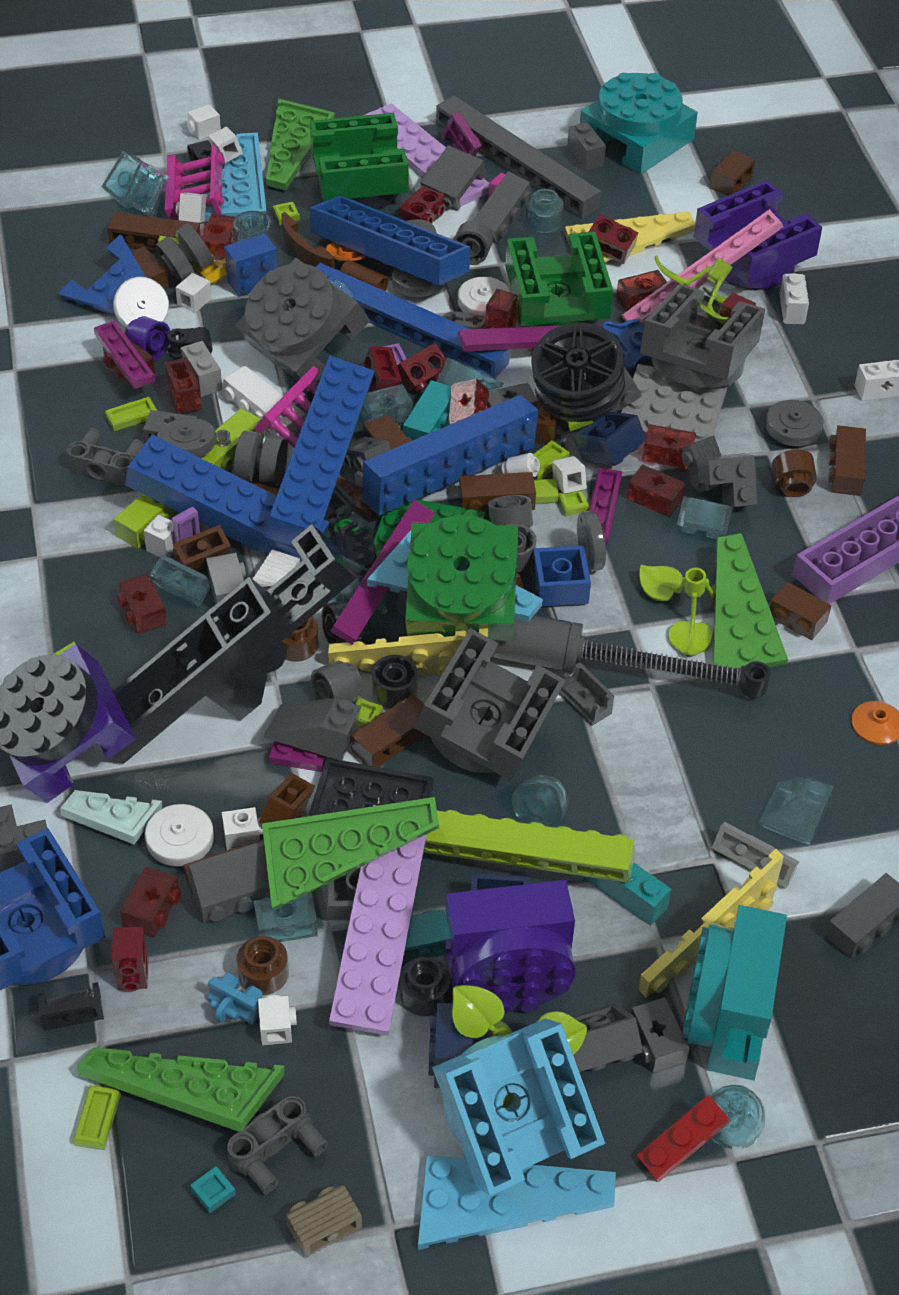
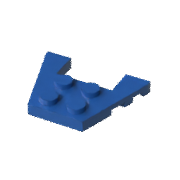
M121 235L106 247L108 253L118 261L96 280L88 290L84 289L74 280H71L58 292L61 299L65 301L73 300L79 305L84 306L87 304L93 306L94 309L115 314L113 300L119 287L128 279L145 277Z

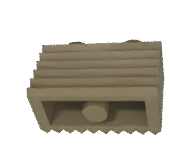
M344 1185L336 1189L334 1186L328 1187L319 1193L317 1199L309 1203L306 1201L299 1202L290 1209V1213L286 1214L287 1226L305 1258L362 1228L361 1213L358 1211Z

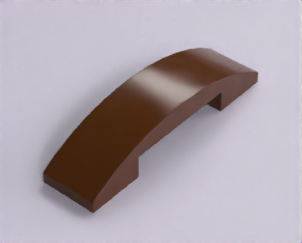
M286 212L281 213L283 240L290 253L304 264L316 267L322 263L335 269V258L323 246L314 249L298 234L297 222Z

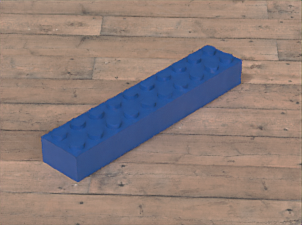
M329 355L271 510L264 537L294 547L291 541L311 524L318 530L321 529L361 414L374 370Z

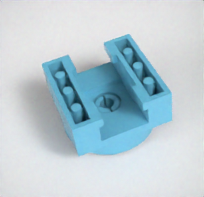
M545 1018L511 1034L483 1039L469 1047L462 1055L432 1067L443 1096L447 1124L462 1147L476 1187L490 1196L524 1181L522 1169L565 1150L567 1157L573 1159L605 1144L562 1023ZM507 1092L512 1093V1103L504 1108L502 1106L504 1097L507 1095Z

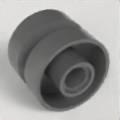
M188 223L175 231L179 242L178 245L169 236L156 244L161 261L180 283L191 273H194L191 263L201 271L214 263V259L206 244Z
M244 430L240 435L235 451L234 475L254 483L259 474L260 484L278 488L283 480L287 464V438L269 434L263 444L262 433Z

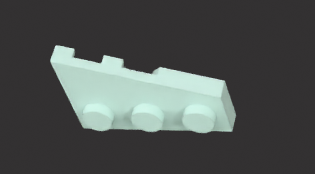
M74 790L60 807V814L65 818L135 844L145 831L150 818L162 809V801L152 800L151 803L137 802L135 797H126V800L112 799L108 794Z

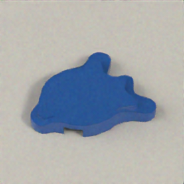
M640 319L627 320L622 324L605 321L601 327L611 332L621 344L624 367L627 371H632L639 362L651 360L652 357L640 354L644 324L639 323Z

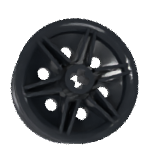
M570 323L549 331L536 344L531 358L535 394L539 404L550 415L565 421L585 422L604 416L620 402L625 390L623 350L618 339L611 332L590 323Z

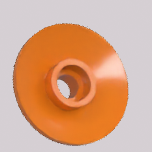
M335 242L328 244L326 250L342 263H345L347 260L354 262L367 257L365 254L352 251L348 247L335 244Z
M869 701L859 705L854 710L851 724L853 730L860 738L876 745H887L899 740V711L895 707L880 701Z

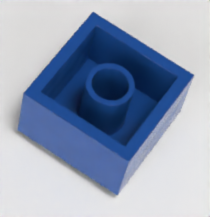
M265 233L224 246L227 282L238 297L249 294L269 271L278 268L277 248Z
M584 545L534 548L532 572L536 596L543 599L542 606L589 604L591 580Z

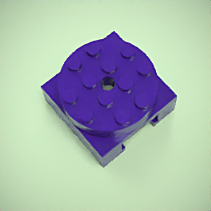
M768 180L697 208L693 237L709 251L715 249L769 209L782 222V229L731 264L733 268L725 278L729 284L747 288L769 289L781 284L782 275L793 274L798 263L817 256L823 227L806 213L792 218L788 222L777 213L779 202L783 199V193Z
M566 880L446 894V918L451 938L445 939L444 960L451 978V998H453V987L471 985L481 987L498 996L504 1006L505 1015L508 1012L515 1011L533 1012L540 1005L555 999L570 989V985L576 975L572 955L575 917Z

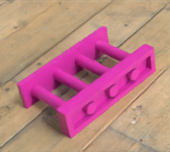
M216 144L212 145L211 157L184 164L178 161L176 154L167 156L165 212L169 219L180 221L179 215L176 214V205L178 201L180 202V194L185 192L195 194L210 192V197H206V207L213 205L217 215H221L222 205H224L222 172L225 158L223 153L218 151ZM211 166V170L183 177L185 172ZM211 179V183L182 190L184 185Z
M313 366L264 415L254 429L259 433H263L267 428L271 431L274 429L280 436L286 437L287 442L295 449L298 438L280 423L281 419L279 416L281 415L283 418L286 416L302 430L305 420L293 410L294 407L291 404H299L306 412L309 411L311 402L304 397L306 394L303 391L306 390L308 393L311 392L315 395L318 387V382L315 378L320 374V371Z

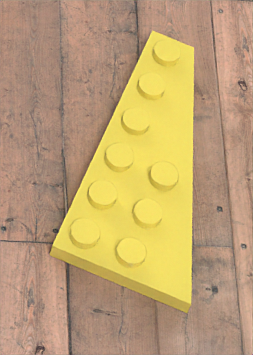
M689 211L614 220L638 232L636 245L629 256L644 251L646 246H658L662 240L667 238L676 239L694 232L695 222ZM593 223L566 226L565 236L567 241L569 234L589 232ZM603 255L605 262L614 260L608 256Z
M488 628L479 629V633L488 637ZM464 630L456 631L454 636L444 637L439 633L399 637L398 642L387 643L386 639H376V643L365 645L360 641L354 642L353 645L348 642L329 644V664L339 660L343 663L353 664L357 669L371 672L374 664L380 658L388 655H402L415 663L419 676L426 674L442 676L467 633Z
M777 849L768 855L770 858L769 863L762 870L756 866L749 873V877L741 889L734 887L701 918L704 923L698 930L693 933L689 929L682 936V940L674 952L667 950L641 974L638 990L646 998L654 992L659 993L665 989L669 981L676 975L678 977L684 975L691 964L696 961L702 927L709 928V924L712 923L733 928L738 905L767 911L771 909L774 904L773 897L778 888L777 882L784 858Z

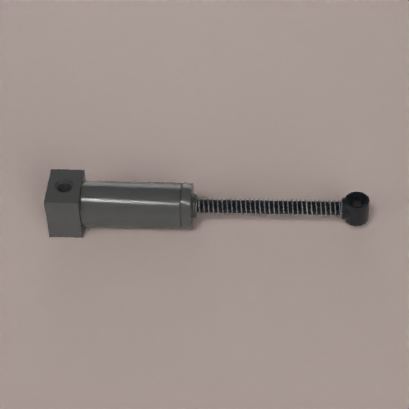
M534 615L529 622L515 620L514 641L493 640L499 643L491 657L495 659L534 666L538 664L545 668L562 671L564 669V671L573 672L574 666L578 661L581 662L583 657L585 659L589 657L590 660L593 658L595 661L600 659L601 662L605 660L606 663L610 661L611 664L615 662L616 665L617 663H620V665L625 664V666L630 665V667L634 665L635 668L638 666L640 669L645 667L646 670L650 668L651 671L655 669L656 672L660 670L661 673L665 671L666 674L670 672V674L675 673V675L680 674V676L684 674L686 677L690 675L691 678L695 676L696 679L701 677V680L706 678V681L711 679V682L716 680V683L721 681V684L726 682V685L728 682L731 685L735 683L738 686L737 689H741L743 694L750 698H759L765 695L771 674L769 667L759 661L749 662L746 666L742 665L740 669L738 667L735 669L733 666L729 668L728 665L723 667V664L718 666V663L713 665V662L708 664V661L703 663V661L698 662V660L693 661V659L688 660V658L684 660L683 657L678 659V656L673 658V655L671 657H668L667 654L663 656L662 653L658 655V653L653 654V652L648 653V651L643 652V650L639 652L638 649L633 651V648L631 650H628L627 647L623 649L622 646L618 648L617 645L616 647H613V645L608 646V644L605 646L603 643L599 645L598 642L594 644L593 641L588 643V640H585V636H582V623H572L571 621Z

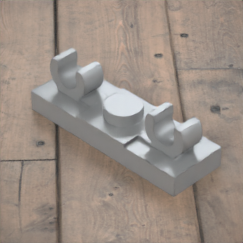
M726 822L721 824L712 849L751 870L756 866L762 870L769 863L770 858L768 855L775 850L771 845ZM779 851L784 858L777 884L787 888L790 885L799 861Z

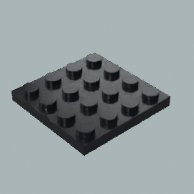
M326 758L308 816L430 798L434 777Z

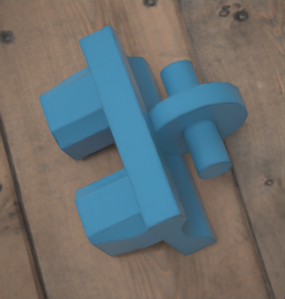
M228 972L220 979L212 977L209 980L208 986L210 991L207 1001L211 1003V1008L217 1010L215 1020L223 1023L228 1017L235 1021L240 1018L251 1025L257 1020L258 999L262 998V991L260 989L249 986L244 993L237 990L239 988V980Z

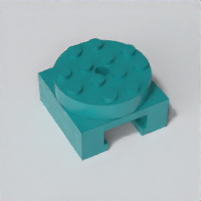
M623 72L608 80L601 87L599 100L581 110L580 123L588 122L604 144L611 140V136L626 144L627 150L626 155L622 157V164L641 175L694 140L698 112L683 104L682 94L676 87V84L660 77L659 74Z
M738 905L733 928L712 923L709 924V928L702 927L682 1038H687L688 1044L710 1048L707 1071L755 1080L760 1062L763 1038L767 1037L772 1019L787 920L786 914Z

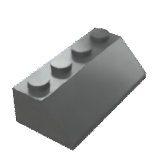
M264 841L189 864L193 898L204 924L211 921H220L226 916L247 912L254 907L271 903Z
M617 1004L573 1016V1018L587 1027L584 1042L573 1055L579 1072L587 1069L590 1071L605 1068L607 1063L613 1061H629L634 1058V1055L643 1052L636 1018Z

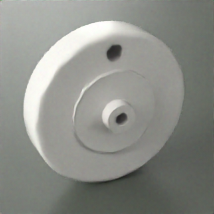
M134 277L128 279L119 287L114 296L113 308L117 319L124 327H127L129 322L140 316H148L164 322L169 311V300L163 287L156 281L147 277Z
M476 277L464 282L460 286L457 303L459 308L465 313L481 315L485 319H493L505 314L511 306V291L505 283L498 279Z
M175 804L162 808L150 818L146 825L145 840L148 851L157 861L170 866H184V864L200 860L209 852L214 840L213 825L209 816L198 807L188 804Z

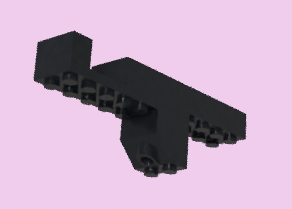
M311 524L291 541L303 561L268 590H265L251 577H248L118 686L113 692L136 740L114 755L113 758L122 764L127 762L204 696H207L240 720L256 709L262 703L267 675L259 660L357 579L336 545Z

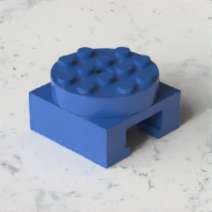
M49 828L17 842V849L24 862L0 873V990L12 984L30 985L52 979L67 970L78 959L84 948L106 938L101 912Z

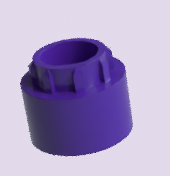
M140 316L129 322L124 334L140 356L147 359H160L167 352L170 345L167 339L168 332L170 331L169 326L154 318Z

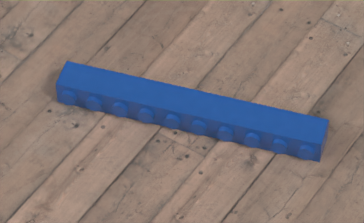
M320 263L316 266L333 285L359 303L369 318L370 324L424 348L436 343L444 357L492 379H496L509 365L510 349L464 351L457 335L459 330H468L469 328Z

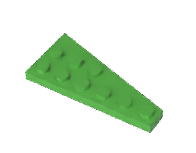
M278 99L270 160L266 175V186L286 190L312 153L310 121L335 118V112Z
M742 533L718 537L715 563L713 665L718 663V666L723 664V667L728 665L729 668L733 666L735 669L736 667L740 669L742 665L746 666L749 662L753 661L762 662L769 668L786 665L788 657Z
M435 797L262 823L273 911L438 829L439 821Z
M96 1047L77 1065L79 1076L239 1132L243 1131L285 1075L284 1065H274L273 1069L257 1068V1063L246 1062L245 1066L228 1065L226 1060L179 1055L177 1060L162 1059V1054L150 1053L149 1057L132 1056V1053L127 1050Z

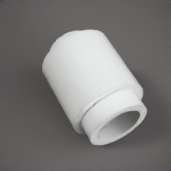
M532 453L510 457L502 463L503 474L532 472L533 477H535L540 470L539 460Z

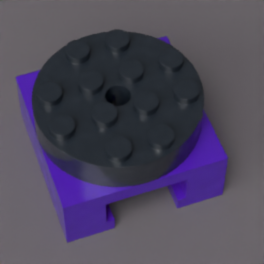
M76 643L60 655L47 654L29 659L17 667L11 674H8L0 686V748L10 755L23 787L47 803L74 785L66 764L92 745L98 743L103 754L110 759L136 740L100 663Z

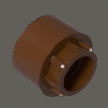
M801 449L788 450L777 455L772 461L775 486L788 497H801L812 490L817 481L814 457L810 452Z
M313 616L281 642L287 649L286 660L293 662L304 661L317 652L319 646L318 624Z
M258 936L247 940L239 948L236 958L238 978L244 989L247 990L249 986H254L262 991V995H269L277 992L285 985L289 975L288 955L286 948L280 941L269 936Z

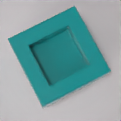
M217 1166L190 1185L191 1191L209 1213L236 1195L235 1188Z

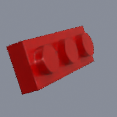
M708 1095L637 1156L655 1179L660 1182L730 1123L731 1120L712 1097Z

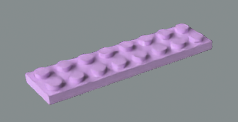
M392 103L366 114L394 113L398 125L397 147L398 149H405L409 167L422 178L425 177L446 149L445 146ZM475 178L460 198L461 207L487 195L489 192V182L484 178L482 180Z
M426 835L360 868L329 1025L389 1036Z

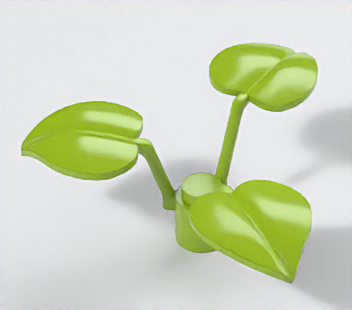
M655 256V262L662 273L671 280L683 285H690L705 273H709L707 278L715 284L711 291L705 287L702 288L710 296L707 307L700 302L698 305L708 316L717 320L722 325L726 324L729 317H722L714 312L712 303L715 299L719 304H722L728 298L718 295L717 292L721 283L733 267L718 257L711 267L707 265L704 270L691 279H685L663 266L658 256Z
M641 565L640 583L644 592L650 598L658 601H667L673 597L674 592L680 593L685 587V592L692 597L690 622L679 621L671 626L669 641L674 648L685 655L691 656L704 652L711 644L712 630L707 623H695L696 601L705 592V588L711 599L715 601V584L711 589L709 579H706V573L700 568L689 569L685 577H683L677 569L672 567Z
M460 985L453 987L452 1018L456 1029L462 1035L470 1038H479L486 1034L487 1038L513 1033L506 1023L501 1022L505 1012L502 1001L497 995L477 986ZM552 1011L542 1015L537 1022L546 1018L562 1023L574 1055L584 1042L587 1033L586 1025L564 1012ZM507 1092V1095L504 1097L502 1105L504 1108L512 1103V1093Z

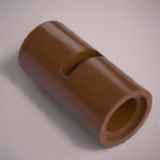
M347 260L341 267L340 272L383 291H386L389 280L387 276L353 261Z

